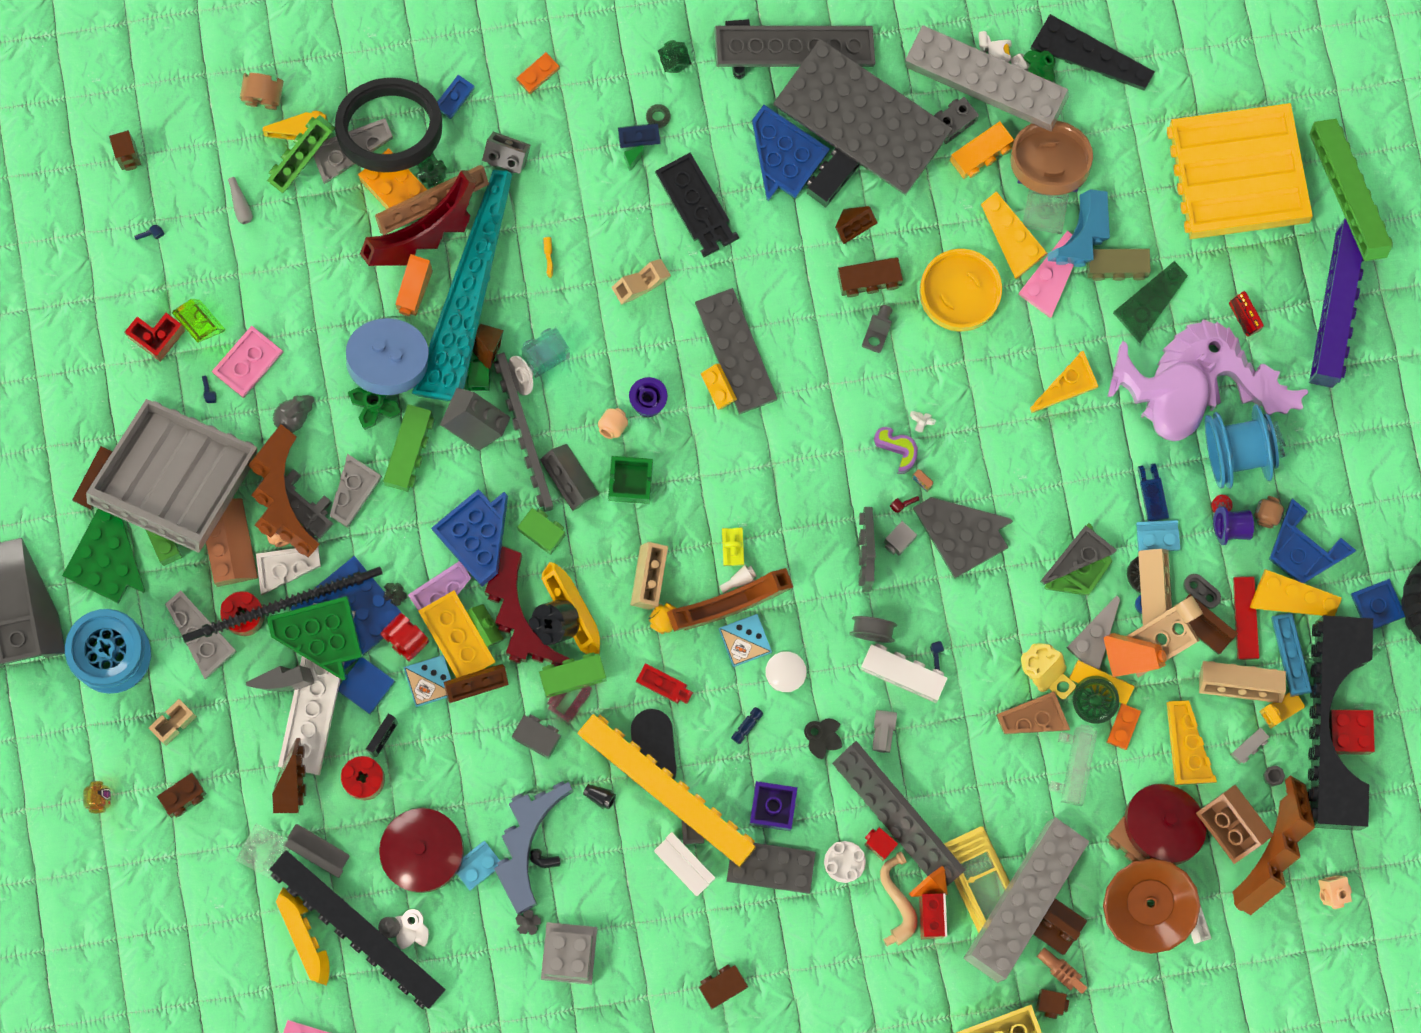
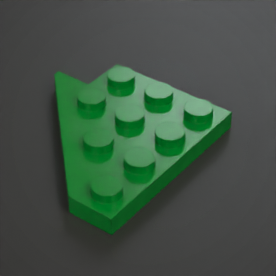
M97 509L62 576L119 604L128 586L142 593L145 592V588L123 519Z
M348 596L267 617L270 634L273 639L343 681L347 680L343 662L363 658Z

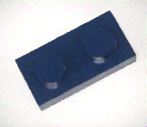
M658 123L618 127L620 148L660 144Z

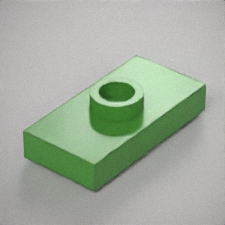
M484 604L470 608L467 611L487 647L504 640Z

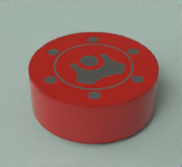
M1218 495L1213 499L1211 509L1214 513L1219 507H1226L1228 511H1231L1233 507L1232 500L1226 495Z

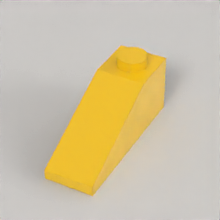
M320 111L305 112L264 126L263 133L265 137L294 140L300 132L302 134L305 133L308 129L305 125L312 117L316 119L321 115L327 121L328 119Z

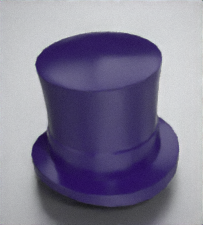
M645 377L639 379L630 388V404L641 416L653 417L667 403V389L656 378Z
M1226 507L1217 508L1213 517V527L1219 543L1227 545L1228 540L1252 539L1254 520L1249 509L1228 511Z

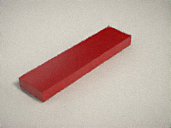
M1233 577L1235 627L1238 633L1236 635L1237 660L1259 659L1256 609L1250 608L1255 595V578Z

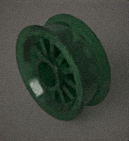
M1087 677L1077 684L1073 692L1074 709L1078 716L1086 722L1093 724L1106 722L1118 710L1119 695L1117 689L1110 680L1104 677ZM1092 685H1096V690H1093ZM1093 695H1099L1102 700L1099 704H1092L1090 698Z

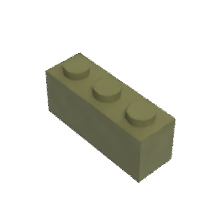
M1093 249L1094 260L1087 263V278H1093L1094 281H1102L1105 278H1113L1115 281L1133 278V280L1140 281L1148 278L1151 273L1150 249Z

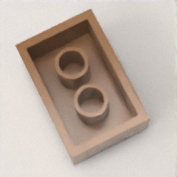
M1233 785L1196 813L1234 864L1274 836L1236 785Z

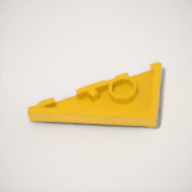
M1084 351L1078 354L1041 397L1035 401L1030 407L1031 413L1098 388L1097 381Z

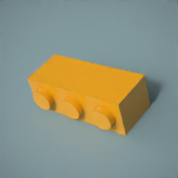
M999 121L951 154L950 162L963 179L968 176L972 178L980 172L979 169L984 165L988 167L994 163L997 156L1000 154L1006 155L1010 152L1014 139Z

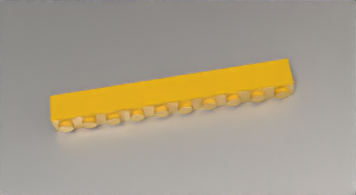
M592 714L577 734L732 862L741 867L756 849L753 845L755 841L746 833L742 836L737 832L738 827L730 820L726 823L721 819L722 814L714 807L709 809L705 806L706 801L697 793L693 796L688 792L690 788L680 780L677 783L672 779L673 774L664 767L661 770L656 766L657 761L652 756L647 754L645 757L639 752L641 748L635 742L631 741L628 743L623 739L625 734L619 729L615 728L612 730L607 726L609 721L603 716L599 715L596 717Z

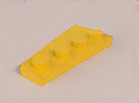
M1264 569L1250 608L1335 616L1342 598Z

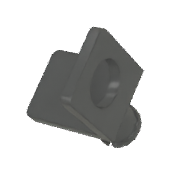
M881 305L878 315H872L862 343L863 348L881 353L892 323L889 320L892 313L891 307ZM876 337L880 343L877 346H873L869 343L868 339Z

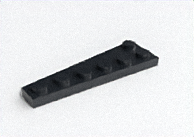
M1051 14L1048 16L1030 48L1039 53L1048 51L1054 57L1062 59L1066 63L1076 64L1084 67L1085 70L1101 73L1102 76L1116 79L1121 83L1141 90L1146 89L1155 71Z

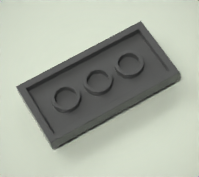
M753 843L756 849L741 867L731 860L729 861L726 882L810 894L816 853L814 851Z

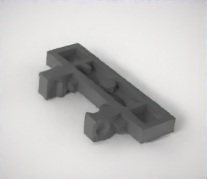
M293 469L287 477L284 475L285 489L290 506L297 520L302 525H308L310 530L314 529L317 532L315 536L321 539L333 525L325 517L328 514L326 509L332 502L325 495L317 504L307 502L295 491L296 487L293 485L299 480L301 475Z

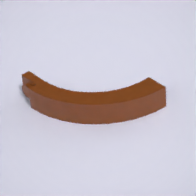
M784 568L772 571L749 584L717 597L671 609L667 612L674 632L683 629L689 630L752 608L792 589L794 586L787 569Z

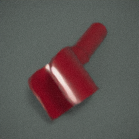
M916 496L903 503L897 498L891 503L890 507L894 512L899 513L906 506L919 501V497Z

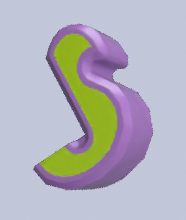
M879 428L874 437L876 447L903 455L897 474L909 472L917 459L918 447L915 441L907 435L892 437V428Z

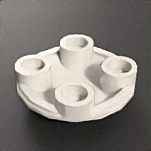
M792 652L775 654L766 666V678L776 691L792 692L803 685L807 675L804 661Z
M836 842L825 854L824 865L826 872L837 882L848 883L855 881L865 870L866 859L864 852L853 842Z

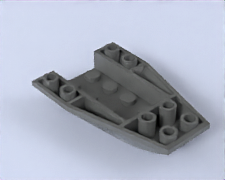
M18 538L0 542V668H4V664L39 656L49 658L65 654L59 614L23 539Z

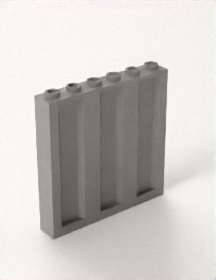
M146 399L86 492L87 504L200 553L251 468L248 465L257 455V447L251 442L237 439L230 433L221 432L214 426L205 425L193 417L189 418L182 415L175 409L166 408L159 402H152Z

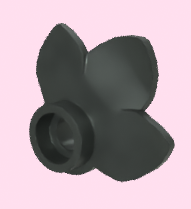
M828 718L821 722L811 721L805 726L804 734L809 740V750L815 757L823 759L826 749L837 750L842 748L841 739L835 733L840 727L838 721ZM812 728H816L818 730L817 735L811 734Z

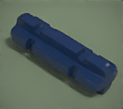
M754 707L750 712L751 715L745 718L738 727V731H735L731 739L735 743L741 744L745 738L744 736H747L757 723L756 720L762 717L763 712L759 708Z

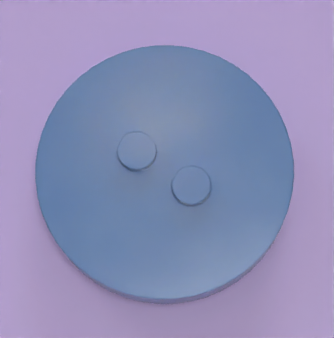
M390 318L373 320L360 326L350 336L346 346L347 370L353 381L369 392L380 395L400 394L415 387L425 376L428 368V345L421 332L407 322Z

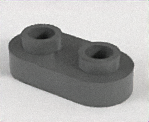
M1191 574L1184 580V590L1208 609L1215 608L1220 603V592L1202 576ZM1195 582L1197 588H1191L1190 583ZM1207 595L1212 596V602L1206 600Z

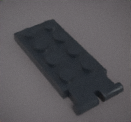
M691 152L655 171L657 178L694 241L698 240L703 249L700 252L703 258L719 250L717 242L720 241L722 246L725 247L739 239L736 232L732 233L727 224L730 220Z

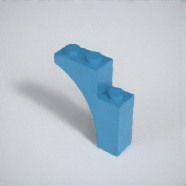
M1090 189L1080 195V213L1076 229L1065 245L1048 253V261L1056 262L1057 265L1069 263L1075 267L1086 266V263L1094 260L1093 246L1101 245L1103 241L1110 238L1107 191Z

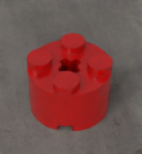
M244 591L235 592L222 602L220 610L222 621L223 618L227 620L229 616L233 618L235 614L240 615L242 610L246 613V610L250 612L252 608L256 610L258 606L260 608L263 606L253 594ZM265 615L263 618L258 617V620L252 619V622L246 621V624L235 625V628L229 627V631L240 636L253 635L261 628Z
M399 613L380 633L384 640L393 645L394 651L400 656L402 655L408 662L429 643L427 636L402 613Z
M358 756L349 760L342 768L341 782L345 791L350 796L366 801L380 794L385 783V775L381 766L374 759L367 756ZM361 774H364L365 776L368 775V777L365 778V783L358 781L360 779Z

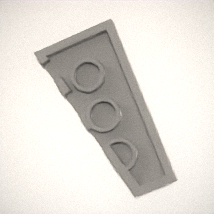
M386 118L348 132L358 146L370 152H374L393 139ZM336 136L327 139L313 156L324 184L355 164L343 153Z

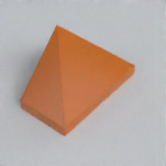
M941 866L926 877L909 893L910 896L919 897L922 894L948 895L944 867Z

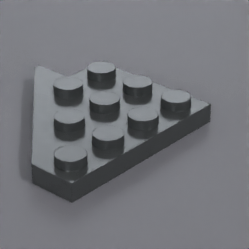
M933 497L913 507L914 512L954 579L1008 549L998 530L1013 522L1011 518Z
M864 507L863 513H859V525H863V529H860L859 545L863 546H861L859 553L861 570L858 583L859 586H862V592H871L874 584V561L876 558L873 508Z

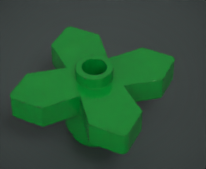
M359 387L348 392L353 405L364 407L358 417L364 430L376 425L379 413L389 419L401 415L397 402L385 399L387 395L367 392ZM373 401H378L375 405H371Z

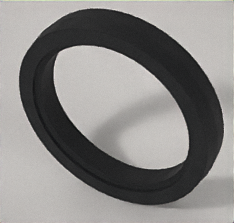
M380 78L356 87L342 100L336 112L335 132L341 150L356 165L376 172H397L418 165L433 153L442 135V114L434 96L420 84L402 78ZM401 96L421 105L427 112L430 123L424 137L411 148L393 154H378L361 148L350 137L348 126L356 110L375 98Z

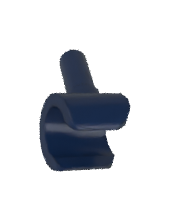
M152 225L149 230L134 235L135 240L153 235L155 239H159L164 236V231L158 225Z
M202 376L205 402L216 403V391H210L207 376Z
M938 641L932 643L930 649L934 658V667L940 671L938 653L943 652L944 648L942 642Z

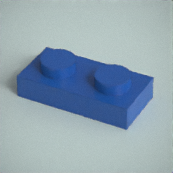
M457 75L437 101L441 113L452 119L475 89V86L460 75Z

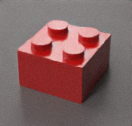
M1373 710L1330 711L1329 729L1337 754L1370 755L1375 752Z

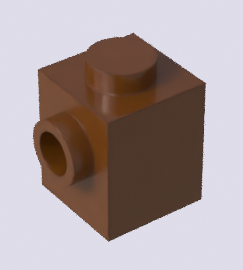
M1044 989L1039 990L1036 1011L1044 1012V1017L1057 1019V1016H1062L1064 1012L1068 1011L1069 1000L1066 999L1067 994Z

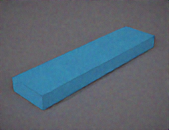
M1293 613L1272 616L1271 620L1283 668L1286 671L1290 697L1309 694L1312 692Z

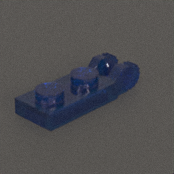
M1156 463L1150 465V472L1153 478L1150 480L1146 479L1144 466H1138L1140 488L1147 522L1168 519L1169 515L1162 481L1159 478Z

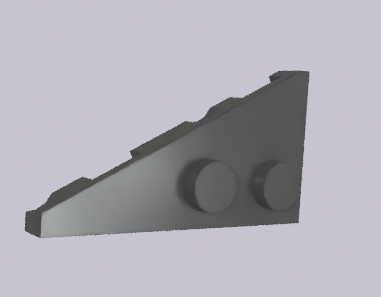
M1085 525L1040 582L1044 585L1106 558L1117 550Z

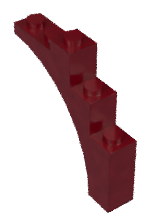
M460 170L454 185L434 209L423 218L396 232L366 237L360 255L368 266H407L410 254L415 255L417 249H438L444 232H465L471 216L466 209L475 189L476 181L467 170Z
M502 546L498 574L488 582L485 595L492 602H503L495 624L499 626L498 630L510 634V631H513L506 655L509 656L510 661L518 664L521 661L527 662L530 655L532 660L539 663L547 661L554 664L555 667L563 665L562 662L570 658L554 651L548 645H544L530 628L522 613L517 591L518 571L522 560V553Z

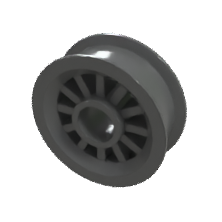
M868 616L852 617L855 622L853 631L849 633L851 636L874 642H895L892 635L894 627H897L896 623Z

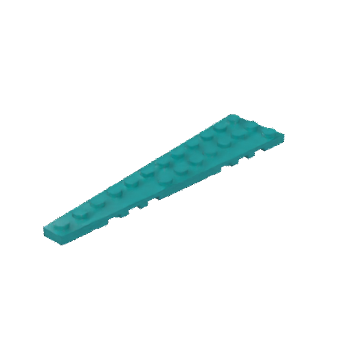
M492 171L488 182L489 185H487L428 347L427 372L423 379L413 388L412 394L415 396L450 402L456 388L464 389L513 175L508 171Z

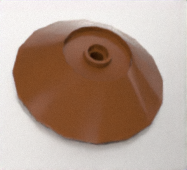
M1153 858L1132 862L1118 871L1106 888L1103 902L1106 924L1115 938L1132 950L1150 954L1169 951L1184 942L1197 925L1201 907L1197 887L1187 872L1171 862ZM1154 900V904L1148 906L1147 901Z

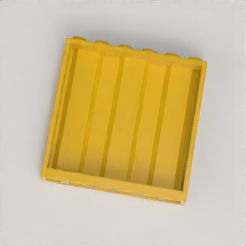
M1291 103L1171 119L1170 125L1167 127V137L1172 141L1170 153L1172 158L1175 157L1176 162L1173 166L1175 177L1178 176L1179 179L1177 191L1178 195H1182L1183 200L1180 203L1181 213L1185 214L1186 217L1184 230L1185 233H1189L1190 239L1310 223L1313 215Z

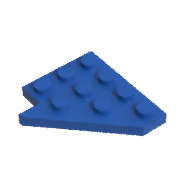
M763 105L753 118L752 125L766 200L769 201L778 188L796 199L830 149Z
M478 489L431 529L483 587L498 574L508 496L503 492L490 502Z

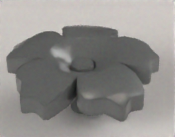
M529 909L523 913L524 916L517 915L515 919L517 925H520L517 931L520 934H527L529 932L531 936L536 934L538 930L536 925L541 924V918H538L537 915L533 916V911Z

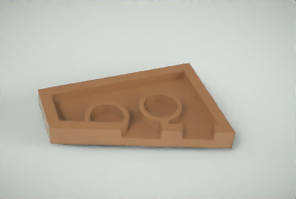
M1055 692L996 715L1003 734L1070 730Z

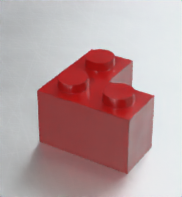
M165 313L154 328L139 317H136L124 333L131 341L161 362L185 332V328L180 322L168 313Z

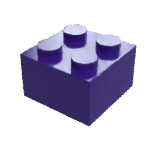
M756 781L749 825L791 831L798 787Z

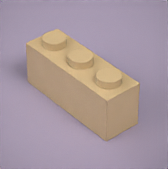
M652 542L640 545L631 606L648 610L658 607L668 546Z

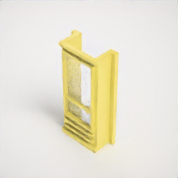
M982 826L944 843L966 869L965 872L954 880V883L978 933L1010 883Z

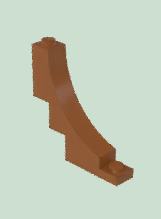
M1291 775L1285 779L1288 795L1280 800L1277 822L1273 831L1274 836L1271 837L1265 852L1252 872L1232 891L1236 908L1249 915L1256 912L1286 887L1283 871L1300 858L1297 842L1315 828L1306 785Z

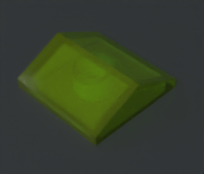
M190 299L172 312L197 343L223 333L226 330L199 299Z

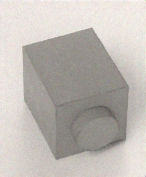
M902 521L885 538V548L894 555L896 553L900 556L916 539L917 534Z

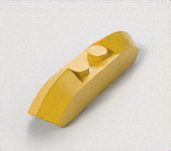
M549 562L542 572L541 579L553 601L566 600L576 608L579 618H577L579 629L573 637L580 651L585 654H600L599 631L580 593L569 575L557 564Z
M283 887L278 895L276 904L310 980L327 986L330 972L329 958L326 950L318 952L317 949L320 948L316 937H311L309 930L312 929L307 917L303 918L302 916L308 912V909L302 904L303 901L298 896L295 898Z

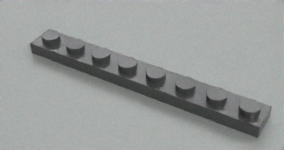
M500 353L496 355V361L493 363L496 373H500L502 377L500 381L502 392H506L508 396L506 400L508 411H512L514 415L512 419L514 430H518L520 438H518L521 450L525 449L527 457H524L527 469L531 468L533 476H530L533 488L537 487L539 495L536 498L539 507H543L544 512L553 510V503L505 353Z

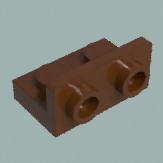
M190 773L159 794L157 798L167 811V814L171 818L174 816L177 818L186 812L185 808L191 804L195 806L204 800L203 796L207 793L194 774Z

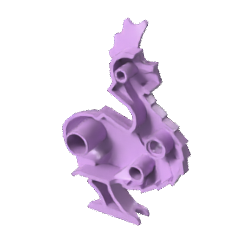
M1203 319L1201 323L1186 325L1185 330L1174 336V340L1162 350L1164 355L1157 364L1159 367L1155 376L1151 378L1144 377L1136 369L1128 357V345L1122 341L1119 346L1107 396H1114L1120 385L1129 390L1135 404L1147 402L1146 410L1142 413L1141 417L1145 416L1153 422L1154 430L1160 437L1175 442L1193 434L1199 427L1207 406H1210V411H1213L1216 405L1221 403L1217 383L1218 376L1226 375L1235 381L1242 404L1254 402L1262 406L1268 415L1275 412L1287 414L1290 409L1301 410L1303 408L1302 398L1308 394V390H1287V386L1280 385L1277 381L1280 371H1274L1265 364H1260L1257 371H1255L1252 363H1248L1244 350H1241L1239 338H1235L1229 327L1225 328L1218 322L1214 324ZM1209 345H1215L1218 348V352H1211Z

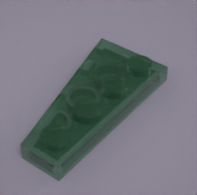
M1173 261L1117 308L1113 314L1135 339L1141 343L1188 275Z

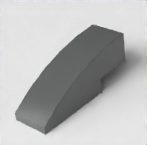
M279 666L246 682V685L249 687L277 692L297 690L315 684L311 669L303 666H297L293 669Z

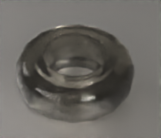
M662 104L652 105L646 112L648 124L658 123L659 128L665 127L671 119L669 109ZM655 112H662L664 118L656 121L652 115Z

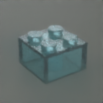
M556 327L552 330L551 328L544 330L539 338L526 341L521 348L522 357L532 369L535 378L570 358L569 347Z

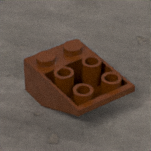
M301 738L295 739L277 775L272 793L273 813H299L300 806L304 805L306 784H303V777L306 774V767L302 765L305 747L301 745Z

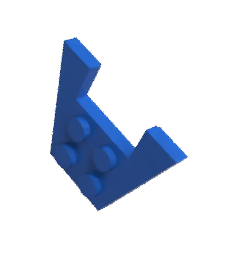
M1292 498L1269 560L1292 579L1305 583L1357 550L1340 538L1327 553L1296 527L1308 511Z

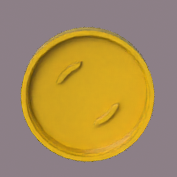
M969 249L948 250L935 257L926 267L920 283V300L926 314L937 325L951 331L963 332L974 330L989 321L996 312L1002 295L1001 278L996 267L984 255Z

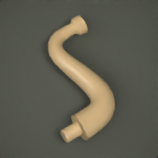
M901 851L896 853L894 858L885 862L880 870L881 883L898 907L903 918L902 924L890 930L891 935L883 939L886 946L895 942L899 946L907 941L915 933L918 923L913 906L890 878V870L894 866L907 863Z

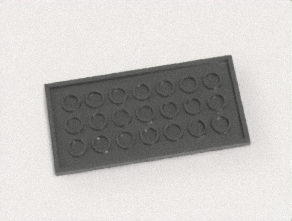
M819 39L773 103L775 107L904 195L909 192L952 132V128L821 39Z

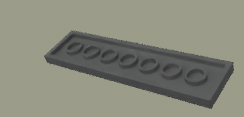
M873 26L714 27L716 67H800L819 39L861 67H874Z
M857 741L850 745L832 763L927 876L943 866L948 886L966 871Z

